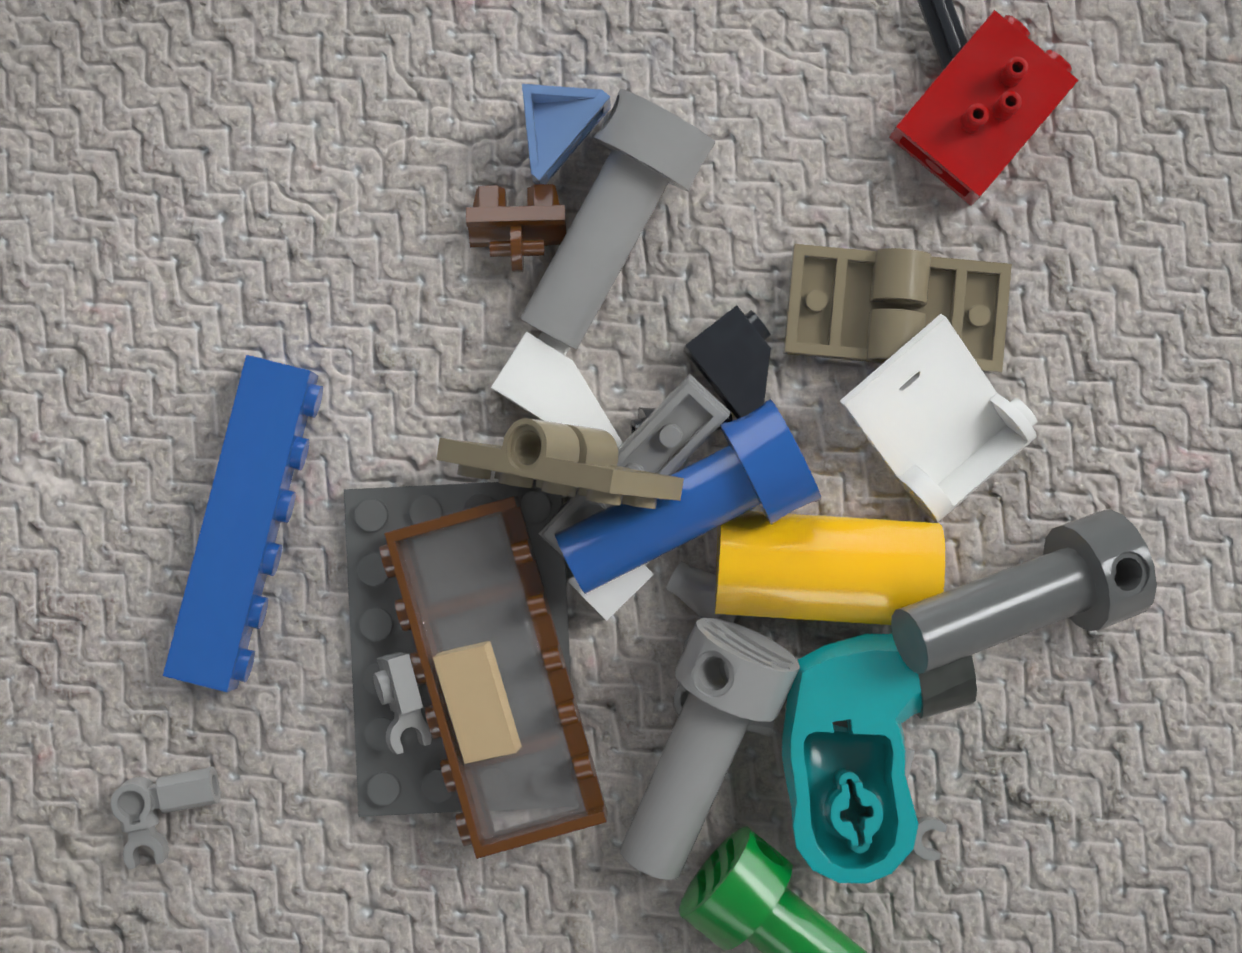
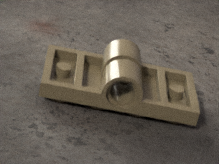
M794 244L783 354L884 363L937 316L942 314L948 319L984 373H1002L1012 264L933 257L928 252L912 249L885 248L877 251Z
M528 418L520 419L509 427L502 446L439 438L436 458L439 461L459 464L457 475L490 480L491 472L495 471L494 479H498V483L532 488L533 479H536L535 487L542 488V492L575 497L577 487H579L578 495L585 496L588 501L621 505L622 499V504L656 509L657 498L680 501L684 478L617 466L618 447L613 436L605 430Z

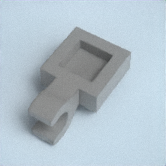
M395 652L378 657L377 662L380 671L373 673L375 689L381 704H389L390 710L394 712V719L386 731V742L389 749L397 755L404 753L400 737L402 732L410 727L416 730L417 738L421 745H430L432 735L421 713L423 704L409 654Z

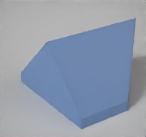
M522 84L530 169L534 184H547L611 109L610 96L603 90Z

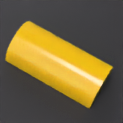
M748 511L717 527L715 614L891 625L892 615L896 609L944 592L945 539L943 527L940 523L789 513L771 525L763 512Z

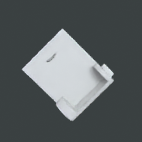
M942 314L937 316L840 400L909 496L936 523L942 520L1037 437L1032 426L1038 421L1032 411L1020 399L1015 398L1009 402L996 392L955 329Z

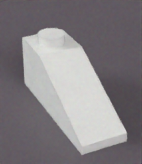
M526 332L491 388L542 421L605 430L613 436L619 448L623 442L573 360L566 357L570 347L544 332L538 338Z

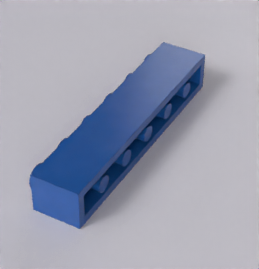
M246 354L164 668V677L223 692H230L238 689L239 681L246 683L250 676L255 657V651L248 649L253 628L260 629L262 627L268 608L269 599L262 596L267 575H275L282 554V545L275 543L280 523L289 522L295 504L296 492L289 490L294 469L300 471L303 469L309 450V439L303 438L308 416L316 417L323 395V386L316 385L319 375L310 370Z

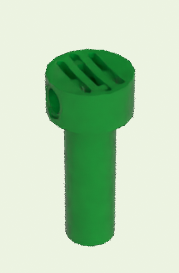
M749 827L736 830L712 852L688 885L678 910L683 919L703 933L723 951L732 950L747 940L762 953H868L787 887L792 875V863Z

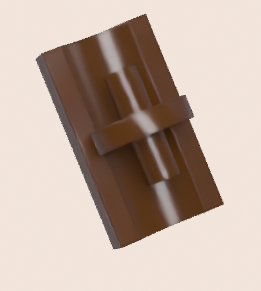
M534 184L528 187L527 206H507L506 189L498 185L478 186L473 207H466V226L469 232L470 248L489 247L490 257H511L512 272H523L524 256H544V246L560 245L567 233L565 205H560L556 186L553 184Z

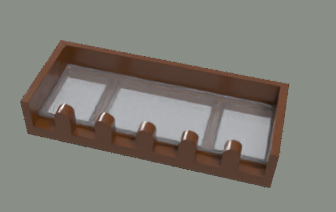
M512 496L384 533L387 544L379 547L382 564L388 578L397 577L402 598L395 600L396 613L403 632L412 630L417 652L410 653V660L417 684H427L432 705L425 707L426 719L433 739L442 737L448 759L440 761L441 772L447 791L449 793L457 791L463 812L456 814L455 818L463 846L472 845L475 857L479 859L606 823L607 807L519 497ZM490 641L522 747L513 754L464 764L432 657L442 651Z

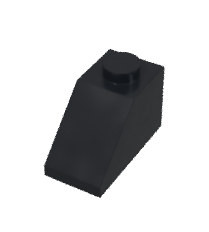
M737 305L687 343L683 351L725 405L730 408L736 419H739L755 411L765 402L771 348L765 340L771 334L754 311L750 310L744 314Z

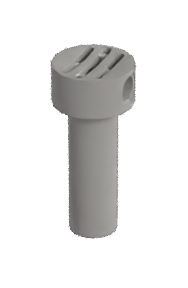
M623 89L619 90L608 118L594 136V139L611 150V153L520 317L535 328L575 349H578L667 185L671 184L689 192L701 165L715 145V141L695 126L653 102Z
M701 618L696 621L675 668V677L689 691L688 697L620 847V854L634 868L647 875L664 880H674L681 875L750 721L771 722L777 718L800 669L798 660L788 650L758 632L736 623L717 618Z

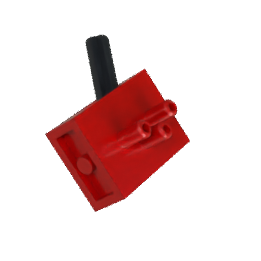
M917 0L943 71L898 123L889 138L972 206L1079 80L1070 73L1072 68L1066 59L1055 51H1043L1029 39V30L1013 16L1005 15L1003 17L994 10L967 42L952 0Z

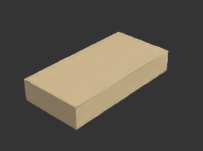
M486 641L442 651L432 657L464 764L516 753L522 746L491 642Z

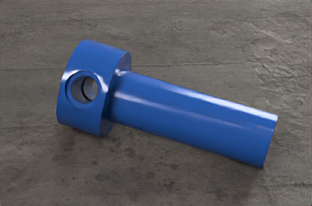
M771 399L744 417L720 424L729 446L670 475L684 478L680 501L657 498L656 509L622 504L621 500V505H611L555 534L561 552L584 594L758 506L761 507L767 520L772 525L794 510L821 500L820 491L805 458L781 413Z

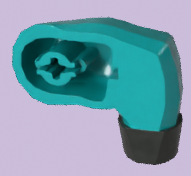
M863 634L824 645L798 659L800 669L786 697L781 756L791 803L792 828L796 848L813 871L838 883L868 884L892 874L913 851L919 823L905 776L906 749L901 723L914 714L923 719L973 704L976 701L977 685L972 655L931 671L917 674L903 661L895 645L893 634Z

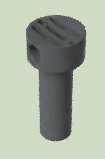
M1111 509L1099 511L1052 528L1045 538L1043 556L896 609L891 620L893 639L905 664L915 673L921 674L1066 618H1070L1075 625L1087 631L1101 630L1142 614L1154 603L1157 589L1155 566L1146 542L1137 528L1123 514Z

